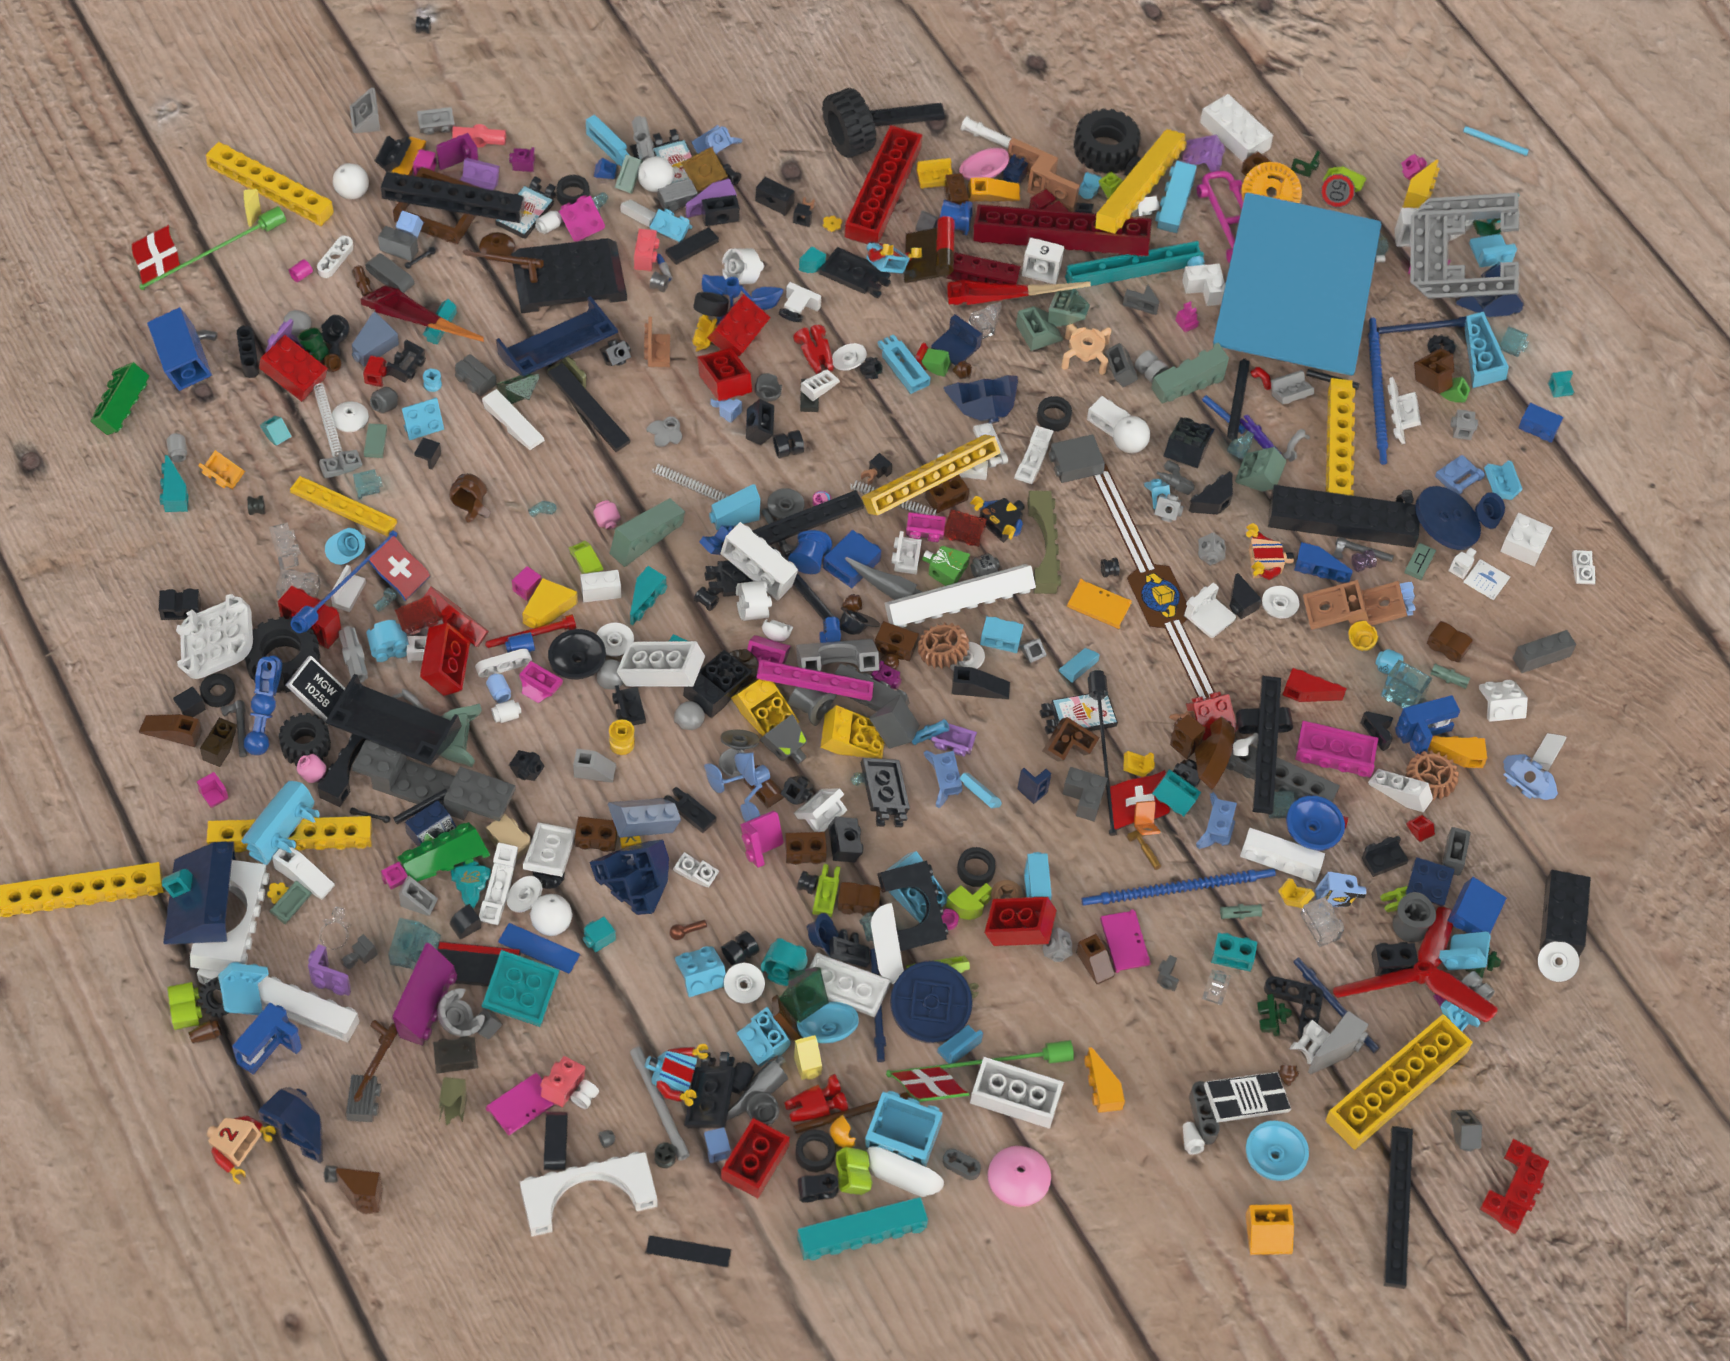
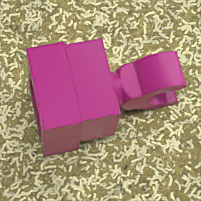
M1191 301L1184 304V309L1178 311L1175 321L1184 332L1190 331L1199 325L1197 314L1195 313L1197 308L1191 307Z

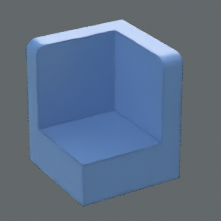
M725 1128L706 1131L704 1136L708 1147L709 1162L713 1163L728 1159L731 1155V1149Z

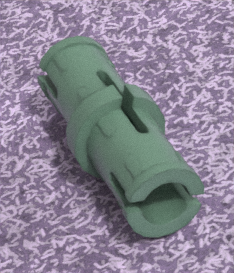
M1436 663L1430 674L1446 680L1448 684L1451 682L1464 689L1467 688L1470 677L1455 672L1454 669L1449 670Z
M1238 904V906L1220 907L1221 919L1239 918V920H1244L1245 917H1262L1261 904Z

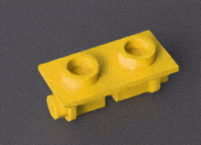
M704 314L699 317L697 324L699 329L695 330L692 339L693 345L697 346L696 352L707 349L710 346L711 341L707 337L715 328L717 318L710 320L708 315Z

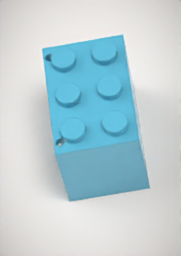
M882 1092L865 1138L866 1148H883L926 1167L942 1124V1112H939L940 1109L932 1105H928V1107L922 1106L915 1099L908 1098L906 1100L900 1098V1095L896 1092Z

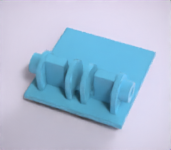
M437 397L402 408L405 421L404 429L408 434L409 440L444 430Z

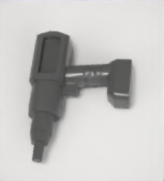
M1170 460L1164 464V468L1172 474L1159 471L1156 473L1167 484L1173 486L1175 490L1189 495L1195 488L1192 481L1180 475L1179 465Z

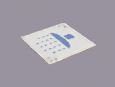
M1480 559L1463 583L1494 600L1510 579V576Z

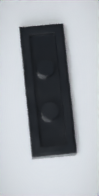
M708 227L666 249V255L677 265L718 243L719 238Z

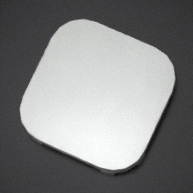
M233 594L226 595L225 602L199 613L190 610L186 613L188 617L183 621L182 625H177L176 632L180 634L181 660L177 661L178 667L193 679L206 677L239 663L249 654L252 648L251 608L242 598L235 597Z

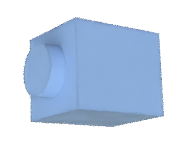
M402 211L396 228L401 232L410 233V235L417 236L418 238L424 222L419 216Z

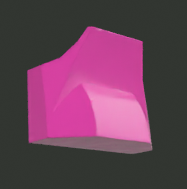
M532 661L519 674L522 681V694L537 703H540L546 697L552 696L563 684V679Z

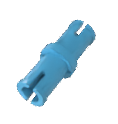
M943 719L933 725L928 724L924 726L923 729L917 731L912 743L917 745L927 739L931 740L932 737L949 731L948 722Z

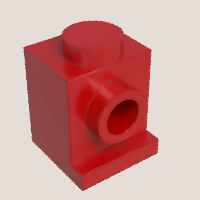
M370 355L363 371L365 384L383 387L382 378H385L387 374L386 360L384 358Z

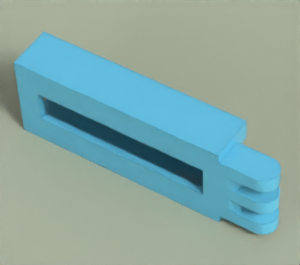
M595 114L587 118L586 134L617 165L622 167L626 154L629 155L626 151L627 145Z
M894 334L890 336V339L888 337L884 338V342L882 340L877 342L882 350V358L910 394L930 385L929 375L902 341L899 342ZM900 356L904 359L905 362H900Z

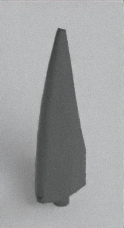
M848 557L845 558L862 577L894 600L922 592L916 589L917 584L901 576L885 573Z
M780 1055L776 1060L769 1061L754 1076L741 1097L728 1110L727 1121L744 1113L748 1100L754 1094L760 1092L772 1094L788 1080L786 1073L781 1068L786 1062L783 1056Z

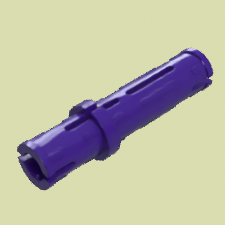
M1248 414L1243 416L1247 422L1241 418L1240 423L1249 432L1248 435L1254 438L1263 449L1275 447L1261 431L1262 428L1256 425Z

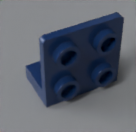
M954 314L950 318L949 330L931 345V349L947 351L950 362L953 365H957L960 361H965L981 347L982 333Z
M1416 857L1411 868L1412 873L1406 894L1418 892L1425 895L1431 903L1444 906L1455 869Z

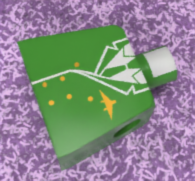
M941 546L936 554L927 550L922 561L930 564L928 574L944 586L959 582L969 565L970 554Z

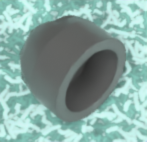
M604 1130L598 1133L599 1140L604 1149L614 1144L616 1137L611 1130Z
M327 1165L325 1167L324 1181L326 1183L338 1181L336 1175L337 1166Z

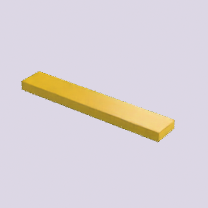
M299 476L290 488V493L387 537L397 524V519L302 476Z

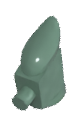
M480 704L452 709L441 716L451 720L454 714H457L462 725L454 741L440 755L441 757L471 768L473 767L475 760L466 749L469 722L482 712Z

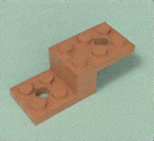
M1012 137L1008 147L1010 159L1013 154H1016V158H1026L1024 159L1025 162L1029 163L1027 192L1036 195L1047 189L1056 198V201L1053 203L1060 201L1070 212H1074L1080 185L1056 175L1058 158Z
M1358 580L1303 595L1311 630L1349 620L1350 626L1358 621H1367L1372 626L1408 616L1399 581L1362 591ZM1382 601H1389L1387 606H1380ZM1323 605H1330L1328 610H1321Z

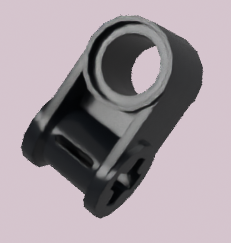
M834 1174L807 1175L797 1179L800 1202L810 1203L817 1200L832 1199L838 1194V1179Z

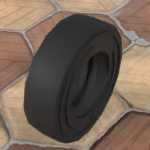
M212 674L206 677L200 686V695L203 701L211 707L217 708L229 704L236 694L234 682L225 674ZM215 685L225 687V692L220 696L212 695L210 690Z

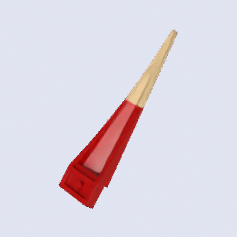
M959 280L947 282L949 305H960L964 302H967V305L1089 287L1091 284L1090 282L1049 285H1016Z

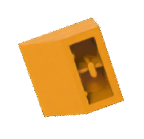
M1292 1204L1249 1205L1245 1216L1250 1255L1292 1254L1294 1234Z

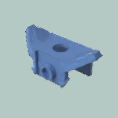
M716 125L691 141L697 154L710 147L717 154L730 144L742 143V139L730 137L726 127Z
M926 750L924 756L934 767L940 788L936 807L941 808L949 795H958L963 790L961 780L959 779L960 775L954 751L935 755Z
M1525 754L1511 755L1504 759L1506 782L1513 787L1518 785L1523 789L1521 793L1529 799L1534 797L1536 799L1549 800L1555 799L1558 795L1553 775L1549 771H1543V766L1535 760L1529 761L1531 758ZM1528 771H1532L1536 775L1535 780L1531 783L1527 782L1524 778Z
M1214 792L1210 793V801L1213 808L1207 830L1196 843L1198 849L1211 846L1215 842L1222 844V846L1230 843L1235 825L1233 817L1237 803L1220 800Z

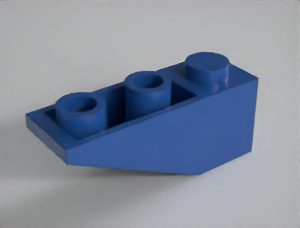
M1301 542L1294 568L1295 571L1335 580L1340 583H1348L1350 581L1353 570L1321 547Z

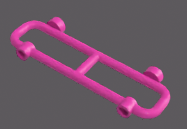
M1215 171L1203 176L1202 184L1197 185L1196 192L1199 198L1208 196L1232 248L1226 251V258L1228 263H1230L1235 238L1229 225L1239 223L1240 216L1225 218L1209 184V180L1215 178L1227 179L1229 189L1233 191L1241 210L1243 206L1240 191L1242 181L1240 179L1235 180L1232 174L1227 171Z

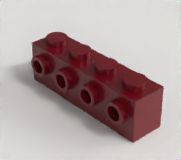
M954 252L953 273L947 275L946 279L1018 285L1021 266Z

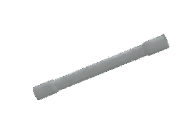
M636 1047L630 1051V1054L637 1069L640 1071L671 1140V1144L675 1147L678 1160H684L690 1156L688 1149L680 1137L661 1093L651 1082L653 1075L651 1070L645 1068L647 1059L642 1048Z

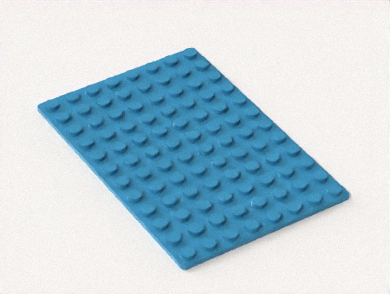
M1246 193L1213 345L1219 343L1222 348L1350 376L1354 375L1381 222Z

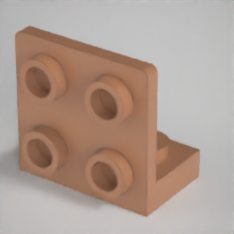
M648 317V323H645L644 348L648 349L644 350V360H648V367H670V334H652V317Z

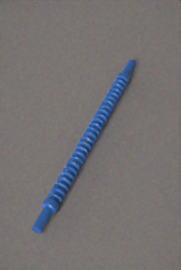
M1370 318L1368 339L1374 396L1376 441L1380 464L1385 465L1387 464L1386 449L1388 448L1381 372L1379 333L1377 332L1376 318Z
M1252 869L1248 870L1247 873L1245 871H1242V874L1237 872L1236 875L1234 873H1231V875L1227 873L1226 876L1223 874L1220 877L1215 875V878L1210 876L1209 879L1204 877L1203 880L1202 878L1198 880L1194 878L1193 881L1190 879L1187 882L1182 880V883L1177 881L1176 884L1171 882L1170 885L1169 883L1165 885L1161 883L1160 886L1157 884L1154 887L1149 885V888L1144 886L1143 889L1138 887L1137 890L1135 888L1132 890L1128 888L1127 891L1122 889L1121 892L1116 890V893L1113 891L1110 894L1102 892L1101 895L1081 898L1082 906L1097 903L1106 905L1110 901L1115 903L1116 900L1117 902L1121 900L1125 902L1126 899L1131 901L1132 898L1134 900L1137 897L1142 899L1143 896L1148 898L1149 895L1151 897L1154 895L1159 896V894L1164 896L1165 893L1168 895L1170 892L1175 894L1176 891L1181 893L1182 890L1186 892L1187 889L1189 891H1192V889L1197 891L1198 888L1201 890L1203 887L1208 889L1209 886L1214 888V885L1219 887L1220 884L1225 886V884L1230 885L1231 883L1235 885L1236 882L1241 884L1242 881L1244 883L1247 881L1255 882L1257 879L1274 877L1276 873L1275 869L1261 871Z

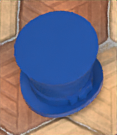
M944 199L940 217H952L955 220V230L963 231L962 234L967 235L973 214V203L966 201L960 205Z
M808 530L800 532L797 536L799 544L789 555L788 561L792 562L801 573L817 574L821 570L823 556H826L832 549V540L822 531Z

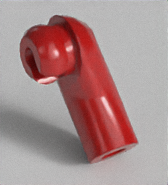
M1255 367V369L1251 370L1250 373L1254 379L1261 378L1265 390L1271 389V378L1261 367Z

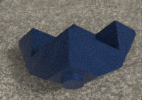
M1500 261L1486 270L1481 277H1501ZM1518 292V294L1457 297L1456 304L1476 313L1484 312L1486 317L1510 316L1513 313L1515 315L1523 310L1524 300Z
M1006 375L996 379H981L971 383H955L945 386L944 391L964 415L993 424L999 422V419L1006 417L1014 407L1018 376Z
M663 839L632 845L589 862L595 881L601 886L603 884L611 890V894L619 901H625L632 907L631 911L636 915L652 914L655 911L668 882L669 856Z
M291 1087L280 1088L259 1109L260 1120L278 1128L281 1138L300 1146L303 1156L321 1164L323 1161L322 1122L319 1113L307 1098L305 1091L299 1088L295 1090Z

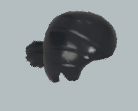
M334 314L321 325V335L325 342L331 344L330 354H336L339 357V343L348 337L350 326L344 317Z

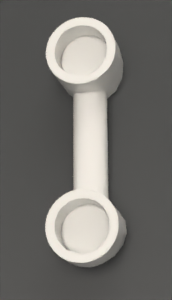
M1254 733L1245 739L1237 740L1233 744V755H1248L1249 745L1253 744V746L1257 747L1258 733Z

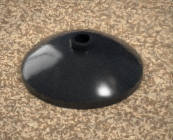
M572 629L561 633L552 641L548 650L549 664L554 672L561 677L572 680L584 679L594 675L601 669L606 659V648L602 639L594 632L585 629Z

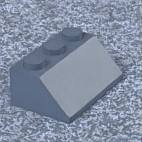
M663 798L608 802L607 804L619 838L673 833L681 821L675 803Z

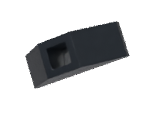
M1229 471L1225 475H1220L1216 482L1212 485H1207L1203 492L1199 495L1195 494L1190 500L1189 511L1191 513L1218 515L1227 508L1233 496L1232 472Z

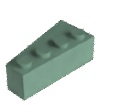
M1216 343L1210 351L1206 352V350L1199 352L1197 358L1191 361L1188 358L1178 368L1173 366L1155 376L1151 388L1163 404L1183 395L1187 396L1196 390H1202L1214 383L1218 384L1224 380L1229 357L1221 345Z
M669 498L616 527L609 554L623 567H626L675 529L679 528L684 522L685 511Z

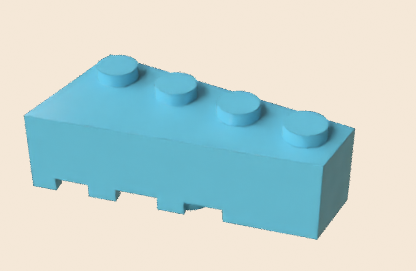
M1176 161L1175 167H1171L1169 174L1171 181L1166 183L1164 190L1167 192L1166 197L1162 196L1160 202L1162 210L1157 212L1155 219L1158 222V229L1173 233L1178 232L1184 213L1183 210L1186 208L1187 200L1194 184L1197 166Z
M1484 312L1468 315L1465 323V336L1472 388L1506 380L1509 367Z

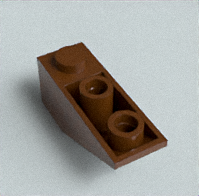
M181 714L146 715L139 733L195 747L202 729L197 718Z

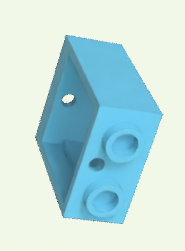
M1034 852L1027 854L1024 869L1026 898L1049 897L1051 901L1048 853Z

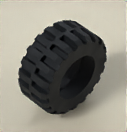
M846 88L826 96L822 103L823 119L828 131L827 133L836 150L842 156L852 158L873 149L876 143L875 124L869 107L866 105L864 98L861 97V94L856 89Z
M1102 108L1100 111L1097 109L1093 110L1091 114L1087 113L1078 122L1073 144L1074 153L1078 160L1085 164L1086 168H1091L1094 172L1098 173L1100 171L1103 174H1108V172L1118 173L1119 170H1125L1127 163L1138 154L1141 139L1140 129L1136 122L1122 111L1117 112L1116 109L1106 110V108ZM1101 137L1111 138L1117 141L1118 144L1106 145L1098 142L1096 139Z
M279 617L276 620L271 618L266 623L258 624L257 629L253 628L252 648L245 657L249 676L255 682L259 660L266 657L273 649L287 646L300 651L294 659L282 663L281 677L276 693H281V691L286 693L292 692L286 684L308 656H312L321 664L318 639L313 630L309 628L306 632H295L290 625L291 617L289 619ZM269 662V663H268V669L271 670L272 665H271V663Z

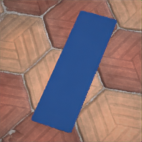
M511 923L507 925L498 940V943L512 949H520L521 953L568 974L580 956L575 951Z

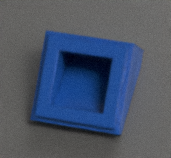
M601 158L595 165L594 177L614 179L617 165Z

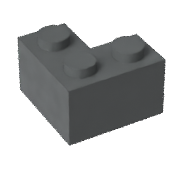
M1070 767L1062 794L1080 800L1076 813L1077 817L1095 822L1108 778Z

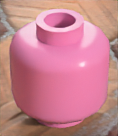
M608 500L598 503L593 511L598 526L607 530L615 528L617 526L616 523L621 519L616 504Z
M310 754L299 759L296 770L305 781L315 783L325 777L327 767L317 755Z

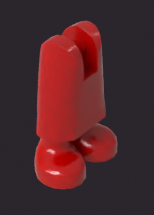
M822 325L811 326L810 332L807 327H804L793 335L796 344H803L801 350L816 375L821 373V365H824L826 370L833 371L832 354L828 340L823 338L826 335V330Z
M836 1074L829 1076L828 1084L825 1088L821 1089L819 1084L784 1102L786 1110H793L802 1106V1108L789 1114L791 1122H801L830 1115L829 1110L833 1109L843 1112L849 1109L846 1097L841 1092ZM833 1097L828 1101L825 1100L826 1098Z

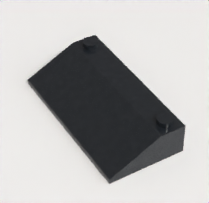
M356 674L351 678L325 721L326 724L430 766L454 741L462 727L457 714H454L453 718L448 720L365 687L361 684Z

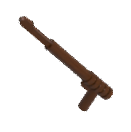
M463 250V254L467 256L520 264L522 269H529L531 283L538 281L536 268H542L544 265L542 259Z
M377 1020L371 1022L370 1026L381 1034L379 1038L380 1047L364 1074V1079L354 1096V1102H359L363 1097L362 1093L368 1081L372 1079L386 1051L393 1043L398 1033L395 1023H392L387 1029Z

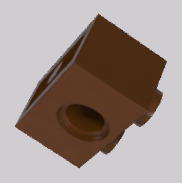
M883 621L875 638V646L880 653H891L900 660L910 662L918 644L919 633Z

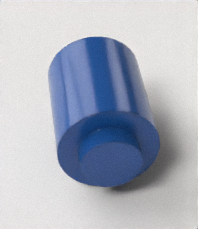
M531 632L510 636L508 641L505 642L507 653L519 649H528L529 652L535 651Z

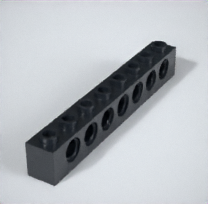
M386 171L381 185L382 199L520 223L525 209V198L522 195Z

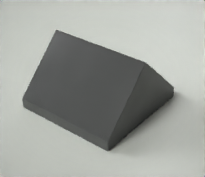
M900 695L869 717V720L889 749L912 742L920 726Z

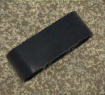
M243 325L236 332L242 371L245 377L254 378L259 374L254 334L250 326Z
M1280 707L1278 733L1289 732L1293 729L1291 710L1287 707ZM1259 708L1237 711L1238 732L1241 734L1258 733Z
M546 1112L544 1170H566L568 1112Z

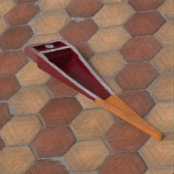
M384 285L360 298L361 305L375 309L376 313L484 342L483 336L459 327L436 315L399 289Z

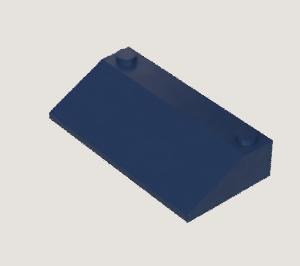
M590 296L588 297V311L508 348L498 338L496 339L497 351L508 367L521 376H525L618 333V329Z
M213 842L174 859L173 873L187 869L193 876L191 891L172 898L171 895L169 896L164 945L227 942L226 912L232 860H236L234 842Z

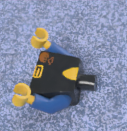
M974 496L970 504L975 505L974 509L976 511L980 509L979 522L1004 543L1008 538L1012 539V537L1020 535L1023 526V514L1021 511L1025 509L1022 501L1017 500L1013 504L1006 498L983 501L981 497Z

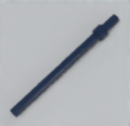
M1467 316L1453 320L1377 327V332L1379 334L1454 326L1461 328L1465 327Z
M871 949V973L880 976L875 949ZM882 1003L874 1017L875 1037L873 1038L877 1062L880 1063L885 1062L884 1047H886V1037L883 1034Z
M1299 957L1296 958L1293 963L1303 973L1302 976L1307 982L1310 981L1313 986L1319 987L1323 992V997L1343 1018L1347 1013L1346 1009L1316 977L1315 971L1312 968H1308ZM1368 1035L1364 1043L1373 1053H1376L1380 1048Z

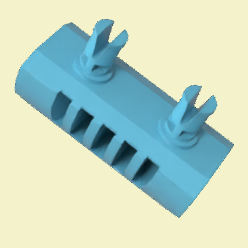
M288 781L262 811L241 840L243 844H248L246 849L250 851L249 855L257 861L268 865L272 860V856L279 849L292 853L289 847L295 848L296 842L288 838L300 824L301 820L304 818L311 822H316L313 817L319 818V811L312 809L315 801L303 783Z

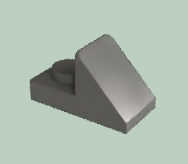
M1147 284L1144 294L1127 289L1123 306L1157 315L1160 301Z

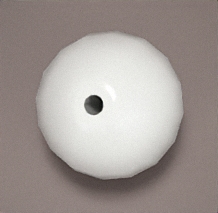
M654 156L647 158L638 169L640 184L650 192L656 193L658 189L664 188L673 182V168L662 157Z
M346 163L334 172L333 187L341 197L351 200L358 199L368 190L369 177L367 172L358 164Z
M1127 416L1119 420L1114 427L1113 440L1117 448L1129 454L1138 453L1149 443L1150 429L1141 418Z
M546 894L533 903L530 917L532 925L539 933L547 936H556L569 927L572 911L570 904L563 897L557 894Z

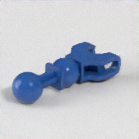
M277 656L263 657L257 665L254 691L256 694L251 700L253 712L250 713V715L255 716L253 731L248 733L244 739L245 750L254 756L264 754L270 744L269 738L264 732L267 718H272L273 715L271 714L276 707V701L273 696H276L282 671V661ZM269 662H270L271 665H272L271 670L268 669V663H269Z

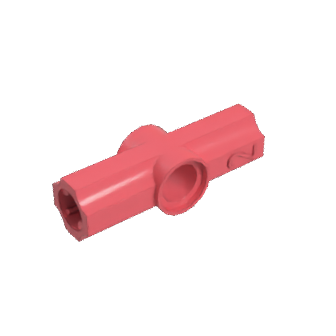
M476 124L473 128L453 127L452 139L468 133L478 148L484 147L486 144H506V130L488 129L482 124Z

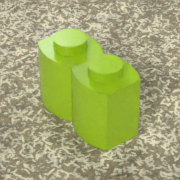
M193 982L167 987L174 1030L200 1025L199 1019L203 1018L201 1006H197L196 1000L200 999L198 987L194 988Z
M849 1147L839 1150L836 1153V1166L839 1171L838 1185L840 1191L856 1195H863L870 1191L872 1179L868 1171L869 1157L867 1151Z

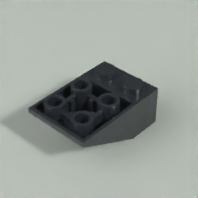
M1181 417L1168 439L1163 457L1198 469L1215 429L1211 428L1208 424H1200L1190 418Z
M723 650L700 669L694 686H684L683 696L689 701L700 705L704 713L713 718L729 703L731 697L738 692L751 676L752 671L727 651Z

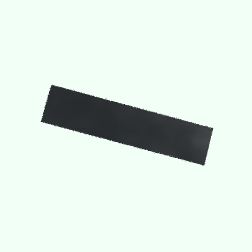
M649 1235L645 1253L728 1268L731 1249Z

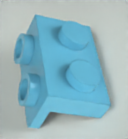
M658 209L649 228L677 242L683 241L688 229L692 230L693 228L689 223L690 220L683 216L677 218L674 216L675 213L668 209L664 211Z
M1508 460L1503 466L1487 464L1484 467L1492 492L1498 494L1502 499L1512 500L1522 491V486L1512 461Z
M1447 1000L1440 1006L1442 1013L1461 1031L1468 1024L1475 1027L1480 1025L1478 1018Z

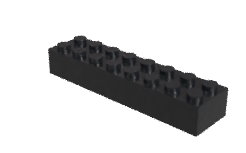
M1274 485L1271 492L1268 527L1411 548H1415L1419 537L1420 521L1416 514L1415 504Z

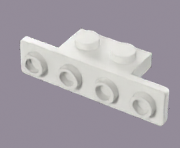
M1391 377L1389 378L1390 385H1388V391L1390 396L1392 395V399L1389 401L1391 409L1394 410L1392 420L1396 424L1394 435L1396 439L1399 438L1401 444H1405L1404 429L1421 425L1417 395L1413 392L1399 396L1397 384L1394 378Z

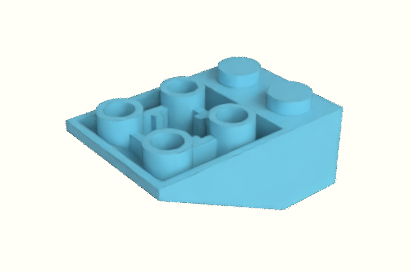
M917 851L911 852L887 870L923 862ZM933 875L931 876L932 882L936 884L938 889L937 902L944 906L948 896ZM912 888L888 891L919 923L922 921L926 913V904L918 891Z

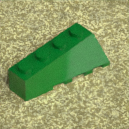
M134 362L113 370L111 375L114 378L108 381L107 387L109 389L102 394L101 399L103 402L97 405L90 421L106 435L114 432L117 433L123 427L122 422L130 415L132 405L139 400V393L147 386L146 382L150 376Z
M468 822L458 825L449 832L441 833L431 841H424L414 849L404 851L402 855L397 856V859L406 874L416 882L435 876L437 874L436 871H450L458 863L465 862L469 864L474 862L473 858L481 855L483 858L490 856V853L476 828Z

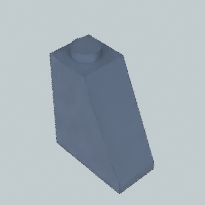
M376 312L372 313L352 343V357L356 362H360L365 367L370 355L381 357L399 345L398 333Z

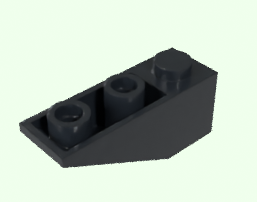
M954 666L951 694L1009 700V681L973 667Z

